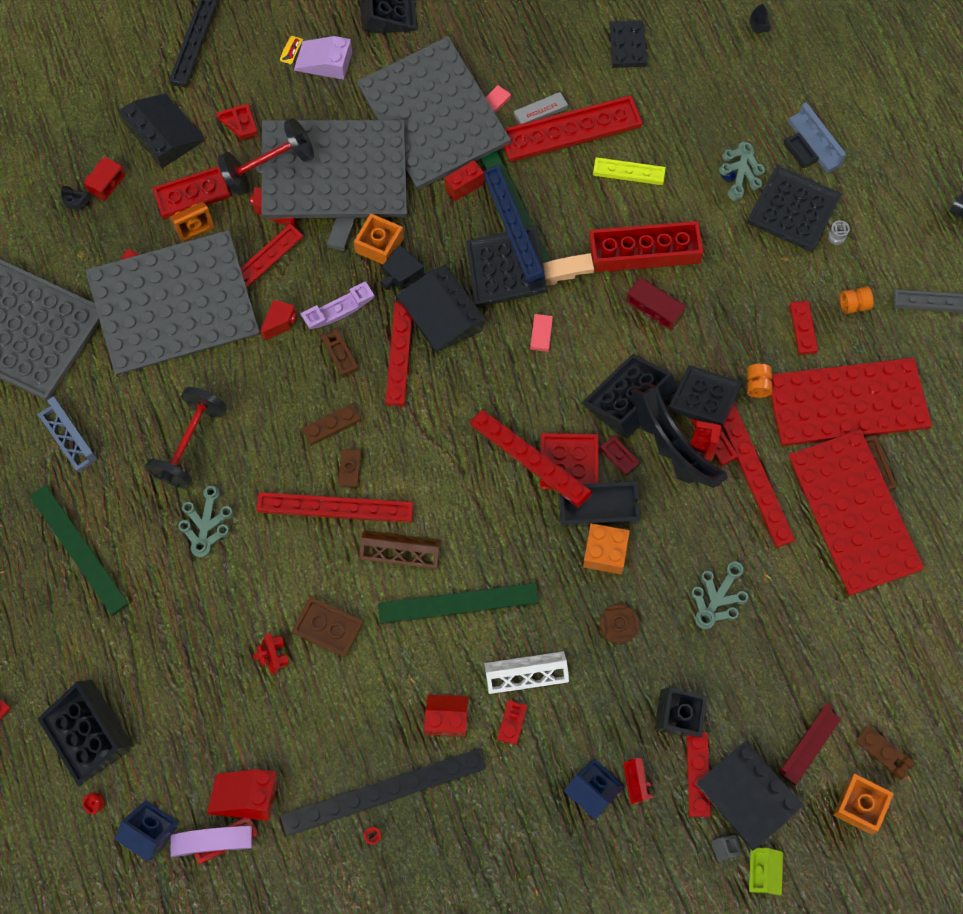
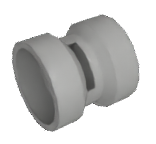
M841 220L835 221L828 233V240L834 245L843 244L850 230L849 225Z

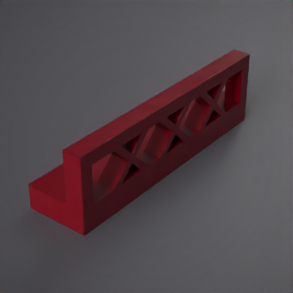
M828 703L820 710L778 772L780 776L794 786L797 785L841 720V718L830 711L832 706Z

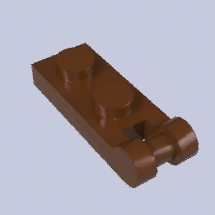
M336 327L331 329L332 332L321 334L320 338L343 378L358 371L359 368Z
M870 725L854 741L899 780H903L906 776L905 772L908 769H912L915 765L913 760L902 754ZM896 760L901 763L899 767L893 764Z

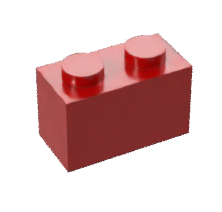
M104 156L83 183L88 193L106 201L126 175L121 165Z
M474 160L445 177V190L454 201L484 185V172Z

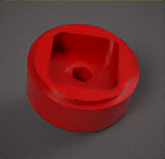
M92 792L83 798V807L87 813L93 815L102 811L104 800L99 793Z

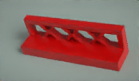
M697 421L690 445L704 459L711 463L719 443L721 425Z

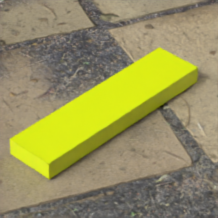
M596 157L593 176L663 185L666 167Z

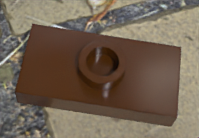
M342 449L338 487L358 488L361 450Z

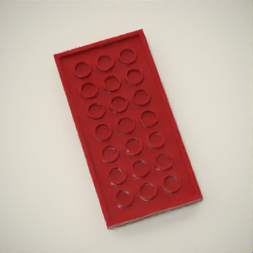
M915 358L772 374V379L770 380L772 382L770 399L781 447L824 442L860 429L864 437L925 430L932 427Z
M861 429L788 454V459L848 597L924 570L923 564Z

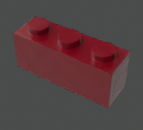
M639 278L627 293V303L671 331L684 315L686 306L681 301L668 296L664 290L657 289L648 280Z

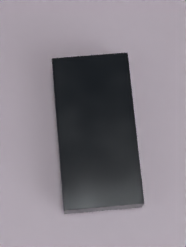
M800 133L784 140V145L803 169L818 162L819 157Z

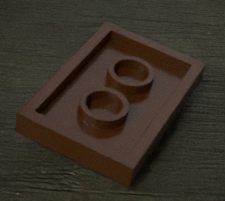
M309 597L291 632L346 658L364 622Z

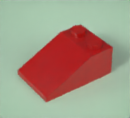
M252 769L216 774L207 814L270 821L278 784L276 771Z

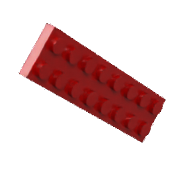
M630 95L505 128L506 133L511 139V144L505 146L504 150L508 161L513 162L641 128L643 123Z

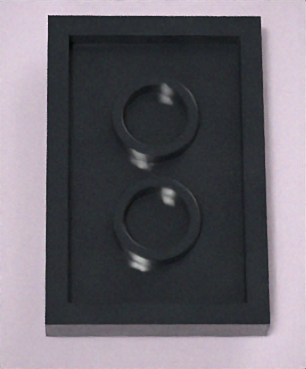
M643 20L609 22L612 68L646 67L647 56Z

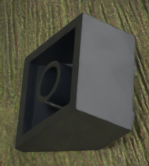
M671 687L661 689L654 730L673 735L702 737L708 696Z

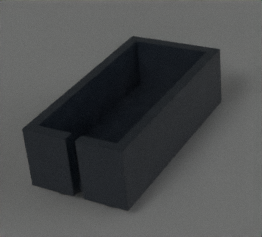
M638 481L583 484L591 490L592 495L579 508L558 493L560 527L590 526L591 523L597 525L632 524L640 521L639 503L633 505V502H637L639 499Z

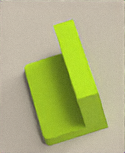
M770 848L751 850L749 892L782 895L783 852Z

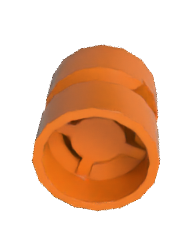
M868 286L856 288L855 291L853 289L841 291L840 304L844 314L856 313L857 310L860 312L867 311L873 308V294Z
M766 364L750 365L747 368V394L755 398L770 396L772 394V382L770 381L772 379L771 366Z

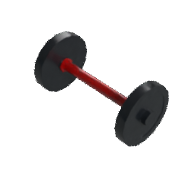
M290 118L284 123L288 142L241 166L239 161L230 152H225L218 157L220 171L234 193L242 196L249 191L246 171L293 148L294 152L303 162H309L314 158L312 143L302 125L295 118Z
M185 387L181 394L182 400L196 411L170 463L158 459H149L144 467L148 473L160 481L182 489L189 488L192 478L178 468L177 465L202 415L206 414L211 417L223 418L228 409L226 404L216 396L194 387Z

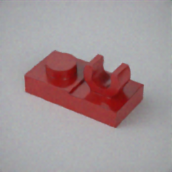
M511 700L507 701L497 737L498 741L517 746L527 705Z
M634 758L624 762L623 766L630 804H638L652 798L653 794H647V787H650L651 783H645V769L642 758Z

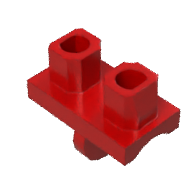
M271 633L264 635L265 639L261 641L262 645L256 647L258 653L253 655L254 661H260L261 666L268 664L270 675L276 674L279 669L286 667L289 661L286 654L278 656L276 654V650L284 647L282 636L272 637Z

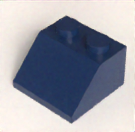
M593 758L573 778L564 792L596 820L625 785Z
M145 800L121 821L115 840L147 862H150L163 849L179 825V822Z

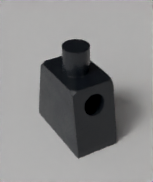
M399 245L382 266L385 278L380 281V284L386 290L393 284L399 290H403L425 275L424 266Z

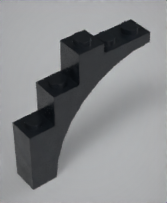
M644 382L631 390L641 429L654 435L660 455L672 459L677 479L688 484L697 481L711 488L719 486L728 479L725 471L704 459L683 437L663 403L658 386Z

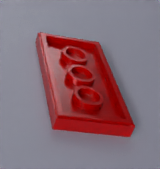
M219 166L152 188L163 220L170 218L176 212L190 208L194 204L203 202L205 205L231 198Z

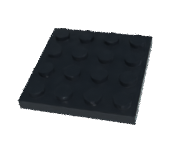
M777 165L747 219V224L813 252L842 193Z
M536 225L526 227V232L545 275L538 228ZM507 232L466 241L476 307L548 293L545 276L527 283Z

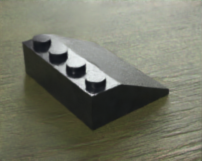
M360 0L362 30L374 33L417 30L414 0Z
M166 93L133 101L118 110L123 123L162 169L205 141V138Z
M446 264L428 272L396 297L436 353L482 332L486 320Z
M632 354L582 404L614 432L628 439L641 426L631 390L644 382L656 385L664 403L676 392L678 387L672 373Z
M93 680L75 682L38 718L77 786L82 785L110 766L133 747V744Z
M747 741L743 742L695 784L752 851L804 806Z

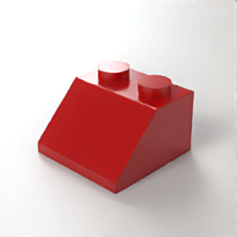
M428 694L425 710V736L466 737L468 696Z

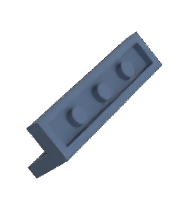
M807 102L802 104L800 112L790 117L788 123L796 133L802 135L819 157V164L826 173H829L842 166L846 153Z
M53 396L47 400L51 406L38 413V415L75 470L79 472L97 459ZM55 411L57 414L55 422L47 421L45 416ZM58 426L66 427L64 436L56 435ZM67 440L76 442L74 450L65 448ZM77 454L85 455L87 460L79 465L75 462Z

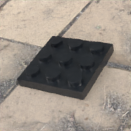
M688 365L668 411L701 422L718 424L723 428L742 387V382Z

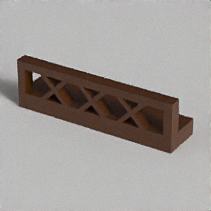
M364 530L361 536L359 559L437 569L441 540ZM365 545L373 546L377 552L373 555L364 554ZM387 548L393 549L396 555L387 557L383 551ZM406 551H412L416 557L409 560L402 554ZM426 553L434 554V563L426 562L422 556Z

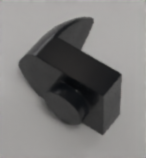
M763 4L757 6L750 16L749 23L753 32L762 33L770 31L771 25L767 17V9Z
M61 186V198L66 208L81 211L90 200L88 193L75 191L69 186Z

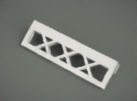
M564 651L484 663L489 694L569 682L567 660ZM556 669H563L564 676L555 678L551 674ZM536 672L544 674L541 680L535 681L531 677ZM516 675L524 677L521 683L515 684L511 680ZM501 678L504 682L501 686L492 687L491 679Z

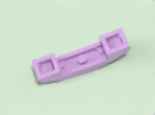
M366 281L349 289L350 293L320 308L316 305L302 312L301 316L308 328H319L336 322L357 311L372 300L374 294Z
M251 826L203 829L171 835V857L192 855L193 853L252 848Z

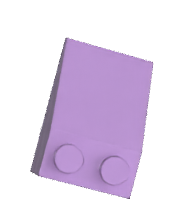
M332 36L303 41L294 70L344 79L352 55L351 39Z

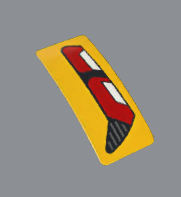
M291 36L282 52L280 61L292 64L303 39Z

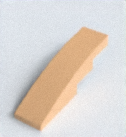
M591 253L543 263L547 286L556 285L557 281L575 279V275L594 273Z

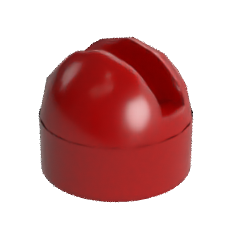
M368 827L364 832L365 841L368 844L379 842L381 838L380 831L376 827ZM376 831L377 834L368 840L367 836Z

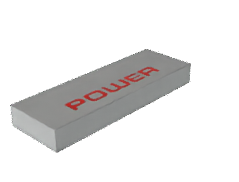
M561 92L515 110L514 116L520 125L543 119L568 109V104Z

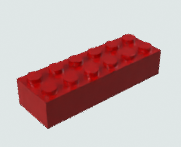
M698 221L589 231L588 243L594 273L701 264L703 247Z

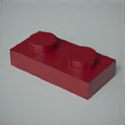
M615 435L600 446L603 454L624 476H627L640 465V462Z

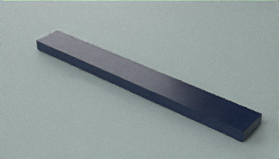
M499 165L483 171L484 178L527 283L544 277L542 267Z

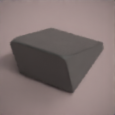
M736 834L712 841L718 862L743 855Z

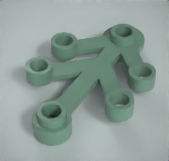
M741 142L736 150L727 149L722 154L723 159L727 162L731 161L734 157H740V161L732 164L724 163L719 168V172L724 176L737 170L735 184L727 192L729 198L734 201L739 200L744 194L742 187L744 174L753 190H758L762 186V181L759 178H755L753 173L756 176H761L765 172V167L757 163L753 156L754 148L748 142ZM747 160L749 161L750 165H751L752 168H753V173L751 172L749 166L747 165Z
M213 485L206 487L204 490L206 502L202 519L196 513L195 507L191 502H186L182 506L183 512L189 515L199 528V538L191 530V525L187 520H182L178 525L180 531L185 533L192 542L191 552L198 558L207 556L211 550V545L222 537H227L230 533L228 526L222 524L218 526L215 534L207 538L208 532L233 516L232 509L229 506H224L220 514L211 519L214 502L220 498L218 488ZM214 490L212 495H208V492ZM191 506L192 508L190 511H186V507ZM226 510L230 511L228 515H224L223 513ZM184 524L188 525L186 529H182ZM221 529H227L225 533H220ZM199 545H204L203 549L198 550L197 547Z
M731 562L726 570L727 576L717 593L713 582V573L711 571H704L702 573L701 580L706 585L711 602L708 608H706L703 599L704 590L701 587L693 588L691 596L696 600L699 611L695 616V622L701 629H710L715 621L725 619L734 621L739 615L738 610L734 607L724 612L714 613L717 607L733 603L742 605L747 602L748 594L744 591L724 597L734 579H738L743 573V566L739 562ZM731 569H736L738 573L732 574ZM704 575H709L711 579L706 580ZM694 591H700L701 595L696 596ZM743 595L745 600H740L738 596ZM730 611L735 612L736 616H735V617H731V616L729 615V612H730ZM701 618H708V622L704 623Z

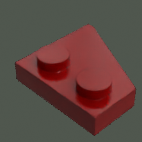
M248 104L216 112L218 120L241 140L258 135Z

